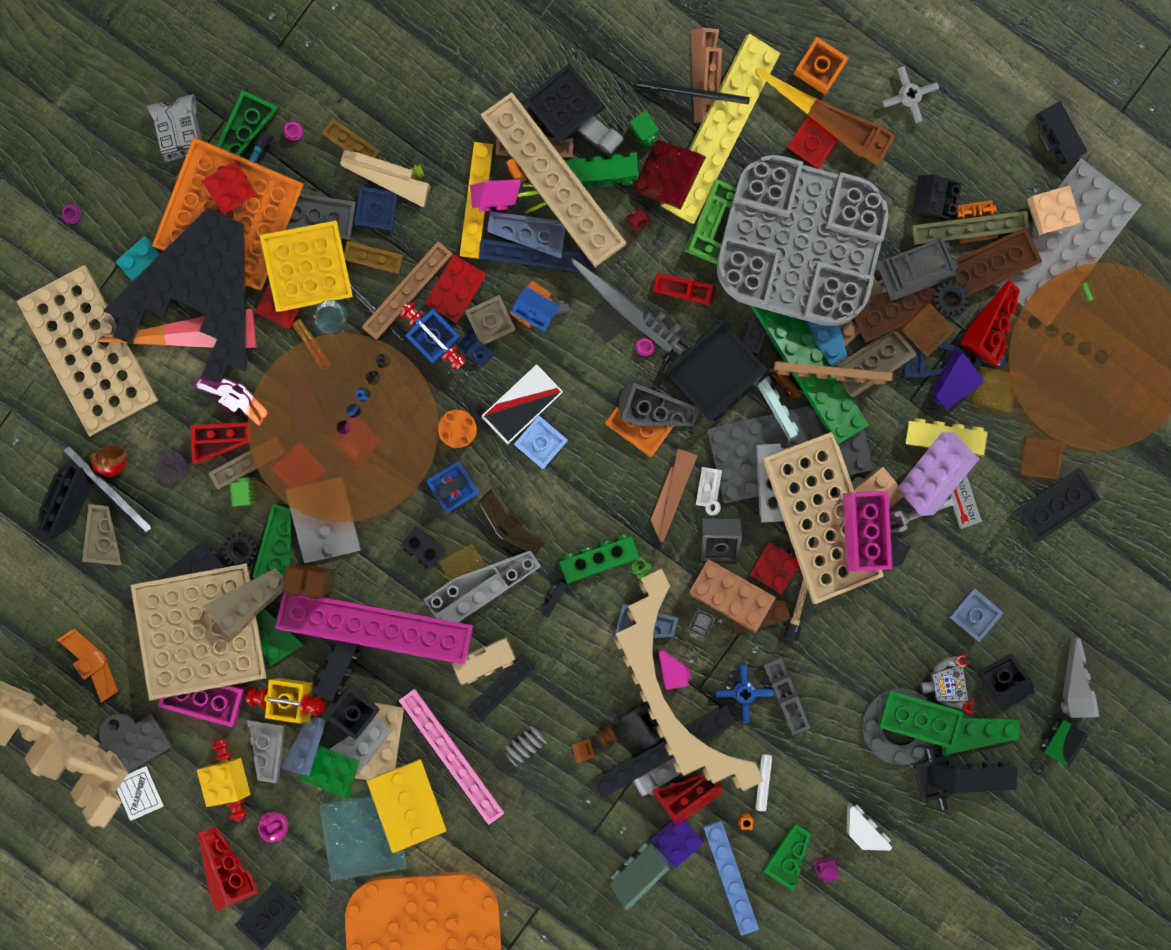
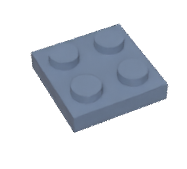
M972 588L949 618L976 641L980 642L1004 612L979 591Z

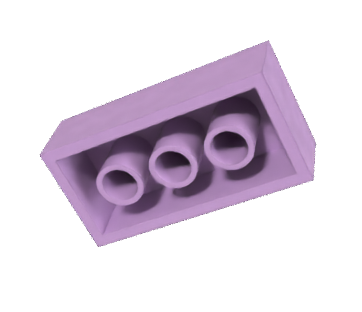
M942 432L897 489L921 516L934 515L977 463L979 458L955 432Z

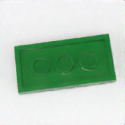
M889 690L878 727L954 749L964 712Z

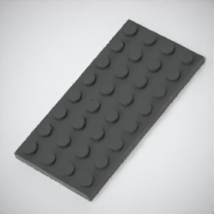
M855 396L853 400L859 408L857 396ZM812 405L788 411V418L791 423L795 422L799 430L797 439L789 442L774 414L707 429L715 469L722 470L720 490L723 504L758 496L756 445L781 444V447L787 449L828 433ZM864 429L838 444L849 475L873 470ZM823 451L818 453V460L821 462L825 460L826 455ZM805 457L800 461L802 468L805 469L808 466V460ZM786 464L784 465L786 475H789L791 473V467L790 465ZM829 469L824 471L825 479L832 477V472ZM813 476L807 478V484L815 483ZM768 479L767 485L769 488H772L770 479ZM791 483L789 489L797 487V484Z

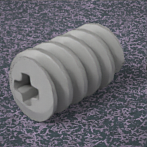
M529 726L530 733L525 730L523 731L524 738L519 735L517 736L518 743L511 740L513 747L505 745V753L516 767H518L517 760L521 763L525 761L523 755L529 758L531 756L529 751L536 753L535 746L542 748V742L547 744L541 733L532 726Z

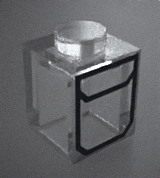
M696 608L687 628L691 631L689 635L700 639L701 636L706 638L715 616Z

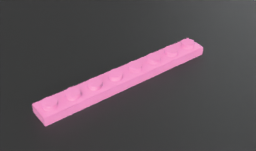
M413 689L399 699V702L488 825L504 814L503 809L416 689Z

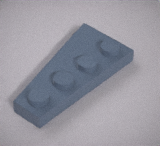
M490 211L489 233L562 258L566 228L559 220Z

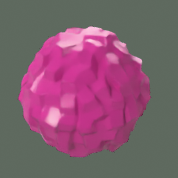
M269 812L261 817L258 831L262 839L264 838V841L274 842L282 840L289 828L286 815Z

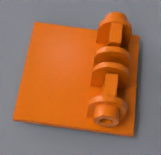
M992 200L958 205L956 220L994 215L997 211L996 205H993ZM998 235L960 239L959 242L963 244L996 239Z

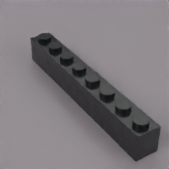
M724 703L684 727L703 742L736 722ZM666 738L660 739L650 747L637 752L593 777L592 783L601 799L675 758L673 754H668L665 744H667Z

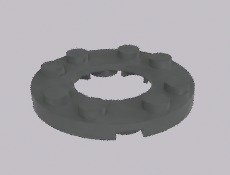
M908 688L885 690L870 701L863 714L862 733L869 749L885 762L896 765H907L917 762L927 755L925 748L928 746L934 747V743L914 738L912 742L906 745H896L886 739L883 728L878 726L889 690L926 701L929 700L922 694Z

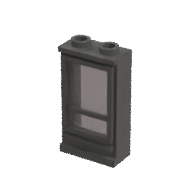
M942 236L932 242L885 260L877 261V269L888 291L890 301L957 277L956 269H958V264L955 258L951 259L949 254L952 253L948 242H944Z

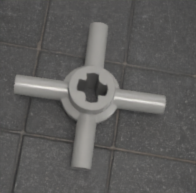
M905 66L897 69L903 84L899 95L882 100V105L886 108L901 102L903 105L911 108L915 123L917 124L923 121L918 107L922 95L938 90L939 86L935 82L919 88L916 84L910 83ZM908 92H910V94L913 93L914 96H913L912 98H911V96L908 97V96H907V93H908Z

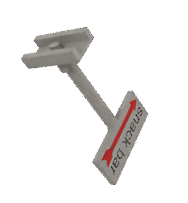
M966 475L950 494V498L938 509L941 510L953 506L960 529L982 522ZM916 510L907 514L905 512L902 513V511L889 512L890 533L907 530L906 524L910 520L921 517V515Z

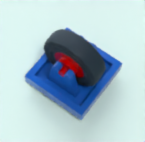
M457 461L426 481L446 514L479 494L460 461Z

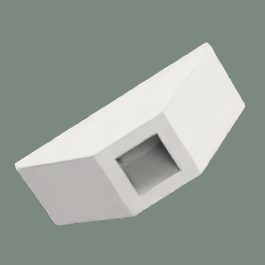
M849 803L847 805L848 835L862 850L890 851L892 849L889 844L891 840L884 832L881 834L877 832L876 828L878 826L871 819L866 820L862 816L865 812L858 805L853 806Z

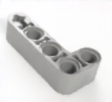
M595 117L577 131L608 157L613 156L624 140L612 128L608 129Z

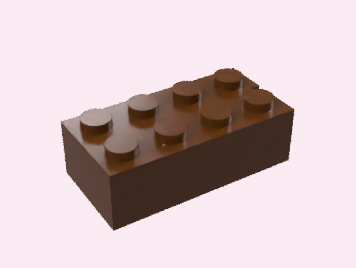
M301 563L288 566L285 571L282 591H287L289 596L299 597V595L304 594L307 595V599H321V597L332 592L336 570Z

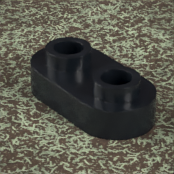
M485 403L475 404L471 409V415L474 420L489 435L497 436L498 434L477 414L479 409H483L486 412L490 407Z

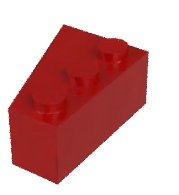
M704 774L652 790L654 796L676 826L723 793L718 781L715 783L712 780L707 781Z

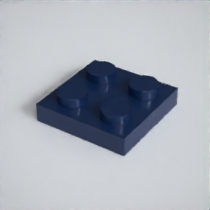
M360 186L354 225L393 231L398 194L388 190Z

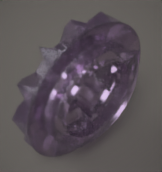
M176 452L163 454L156 464L158 476L170 483L180 481L188 469L186 460L181 454ZM176 462L175 468H177L178 472H169V467L166 463L173 464Z

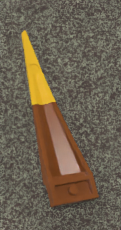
M760 68L755 69L758 75L859 157L864 156L876 166L882 162L895 138V135L879 124L818 100Z

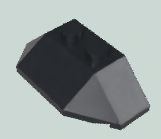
M68 461L65 466L55 473L39 510L40 526L38 527V532L49 539H54L70 529L77 521L90 490L82 467Z

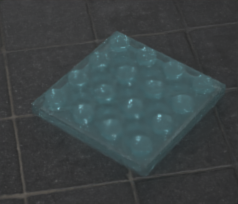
M372 796L320 803L331 881L408 868L405 849L392 853Z

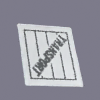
M146 766L127 774L117 789L130 821L164 807Z

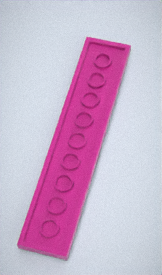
M287 591L283 593L275 626L278 630L466 664L473 625L322 597L318 600L307 599V595L304 594L299 595V597L289 596Z

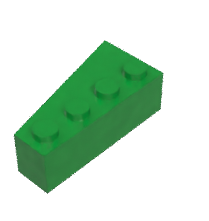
M242 90L217 147L242 157L256 139L259 131H263L279 111V108Z
M637 152L630 153V157L616 154L605 160V157L600 156L590 158V162H586V159L565 161L585 189L595 188L596 185L603 184V187H613L615 183H622L623 186L633 185L638 180Z

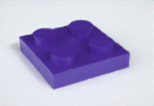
M670 820L650 838L675 868L704 844V841L685 820L677 826Z

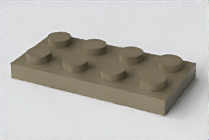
M895 330L877 338L835 367L891 373L914 358L916 353L898 331ZM847 378V381L840 382L851 398L873 385L875 380H867V383L855 382V378Z

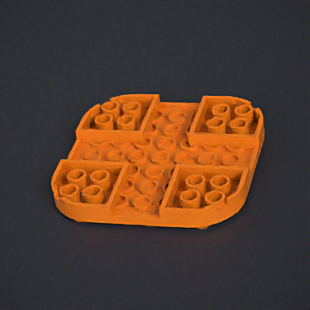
M446 872L439 875L375 877L360 885L351 896L346 908L347 950H501L500 910L497 895L491 885L485 882L482 877L473 873Z

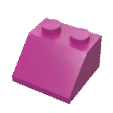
M520 179L484 181L470 185L472 208H479V211H490V207H497V210H507L508 206L515 205L521 184Z
M657 648L665 689L689 686L688 681L691 680L690 669L663 648Z

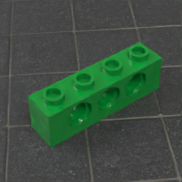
M627 534L616 537L617 541L612 543L606 540L598 543L599 547L591 549V546L581 549L580 554L573 556V553L562 556L563 560H560L559 563L566 583L638 559L639 555L632 536L628 537ZM614 546L622 548V554L618 557L611 554V549ZM597 552L604 555V560L601 563H596L593 560V555ZM576 560H585V568L577 569L575 567Z

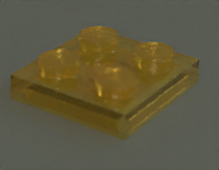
M980 367L979 375L985 382L975 389L972 404L1011 412L1019 374Z

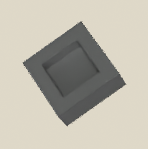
M564 301L554 302L559 305V309L555 314L569 313V303L565 304Z

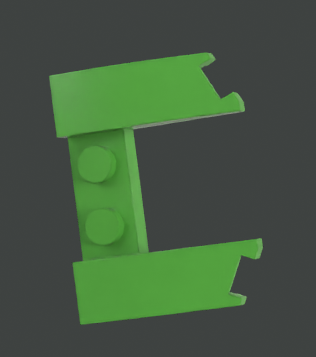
M718 179L714 180L694 233L690 235L684 250L685 252L717 265L721 243L714 241L713 238L725 208L731 209L736 190L735 187Z

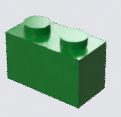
M644 111L630 121L629 130L641 148L645 145L649 147L657 141L659 129L647 111Z

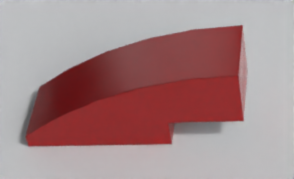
M657 273L652 292L712 306L717 287L690 279Z

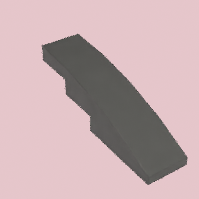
M779 655L762 662L792 735L794 736L810 729L782 657Z

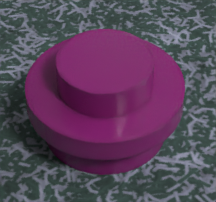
M66 205L62 210V218L67 223H77L81 218V210L76 205Z

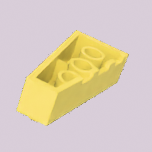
M914 418V422L909 421L906 438L907 445L930 448L942 432H955L975 454H978L977 456L984 457L988 433L984 432L982 427L972 426V430L964 429V425L953 424L952 427L945 426V422L933 421V424L925 423L926 420Z

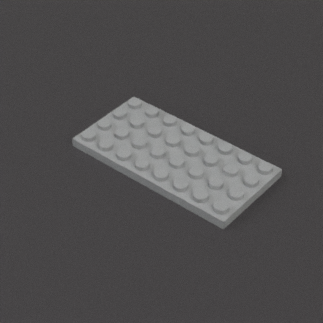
M1082 158L1076 162L1056 188L1070 185L1081 223L1037 236L1032 220L1029 223L1028 233L1043 262L994 285L1000 290L1007 280H1011L1020 290L1017 304L1045 326H1049L1141 206L1138 201Z

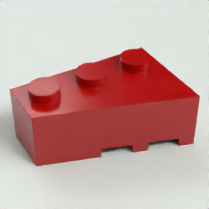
M253 423L191 425L193 464H200L253 443Z

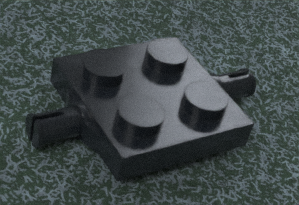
M928 746L925 748L928 759L913 764L921 799L924 803L938 800L940 810L945 811L949 809L946 798L955 793L931 787V764H952V757L950 754L936 757L933 746Z

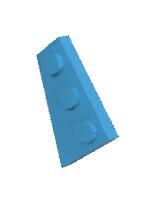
M805 321L812 332L815 343L831 367L847 357L840 325L824 326Z

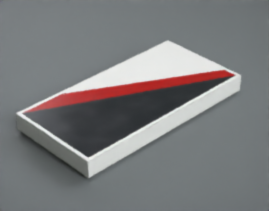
M536 364L481 417L508 445L557 399L563 391Z

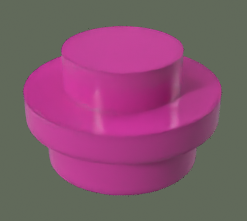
M292 121L285 125L283 132L288 140L297 141L303 135V128L299 123Z
M642 337L636 343V351L642 356L651 355L655 349V344L649 337Z

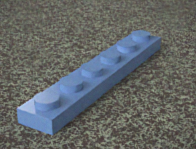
M719 820L703 826L741 936L759 930L722 821Z

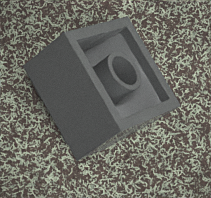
M702 518L701 561L709 559L712 562H739L742 541L741 519Z

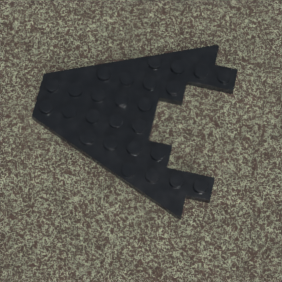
M207 208L104 309L103 312L120 318L113 337L133 344L147 309L165 316L172 299L206 313L199 332L217 339L203 375L222 382L229 365L246 372L245 224Z

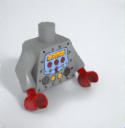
M963 653L959 657L942 659L933 668V671L929 673L930 681L920 683L922 694L932 693L933 698L940 705L960 711L966 710L968 713L976 712L977 710L970 708V704H977L976 701L965 702L968 701L963 667L967 666L970 661L964 662L962 657H966L967 654Z

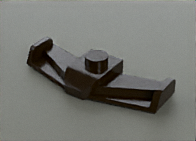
M492 489L477 502L494 529V533L501 540L507 541L523 552L531 551L533 555L545 544L544 541L520 528L525 522L512 509L507 514L505 513Z

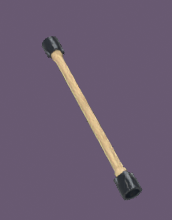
M833 487L830 490L831 497H837V488ZM822 512L819 519L822 523H825L827 521V514ZM813 539L814 541L812 548L816 546V539ZM804 577L795 606L796 610L793 613L794 617L791 618L790 623L787 622L783 635L784 638L794 641L799 639L802 627L799 625V618L801 616L800 613H802L805 594H807L808 590Z

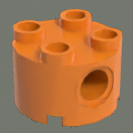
M452 410L445 413L438 424V433L440 439L446 445L452 448H464L475 440L477 424L469 413L463 410Z

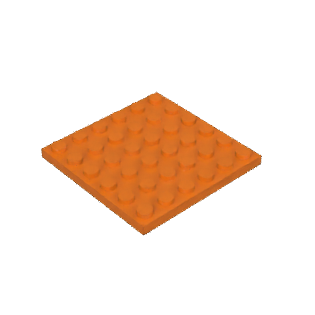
M193 137L152 246L164 251L207 208L222 214L202 180L236 160L257 194L223 215L245 224L246 285L262 291L268 277L259 235L285 231L287 229L304 183Z

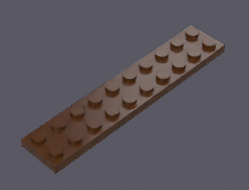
M1025 227L956 259L958 269H956L957 277L944 282L958 281L960 285L962 283L964 288H967V293L971 296L1030 269L1043 261ZM945 265L940 266V267H938V268H936V269H934V270H932V271H930V272H927V273H925V274H923V275H921V276H924V275H927V274H929V273L935 272V271H937V270H940V269H942V268H945L946 266H945ZM942 283L894 301H890L888 291L869 299L862 311L854 318L865 344L936 312V307L933 305V297L935 291ZM948 292L944 295V302L948 306L959 301L957 294L954 292Z

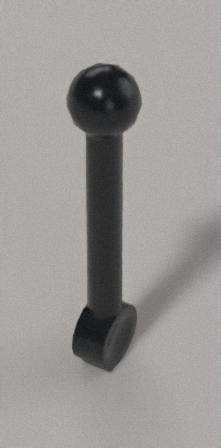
M668 354L663 357L664 362L652 388L654 391H656L667 362L671 360V356Z

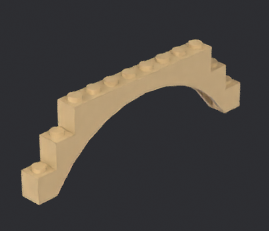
M662 569L641 578L643 583L639 585L643 593H648L649 596L628 606L630 610L627 611L631 622L636 621V624L616 633L617 638L614 640L618 649L623 648L625 652L623 659L627 667L631 666L634 671L631 676L635 684L639 683L642 691L639 693L643 701H648L651 707L648 709L652 720L656 719L659 724L656 728L660 737L665 736L667 744H665L668 754H673L676 759L673 764L677 772H682L684 776L705 766L706 769L703 770L707 781L712 780L713 783L735 774V777L732 779L737 789L741 787L743 791L763 782L764 780L755 762L725 755L704 744L681 724L665 701L656 678L652 653L653 632L658 611L670 585Z

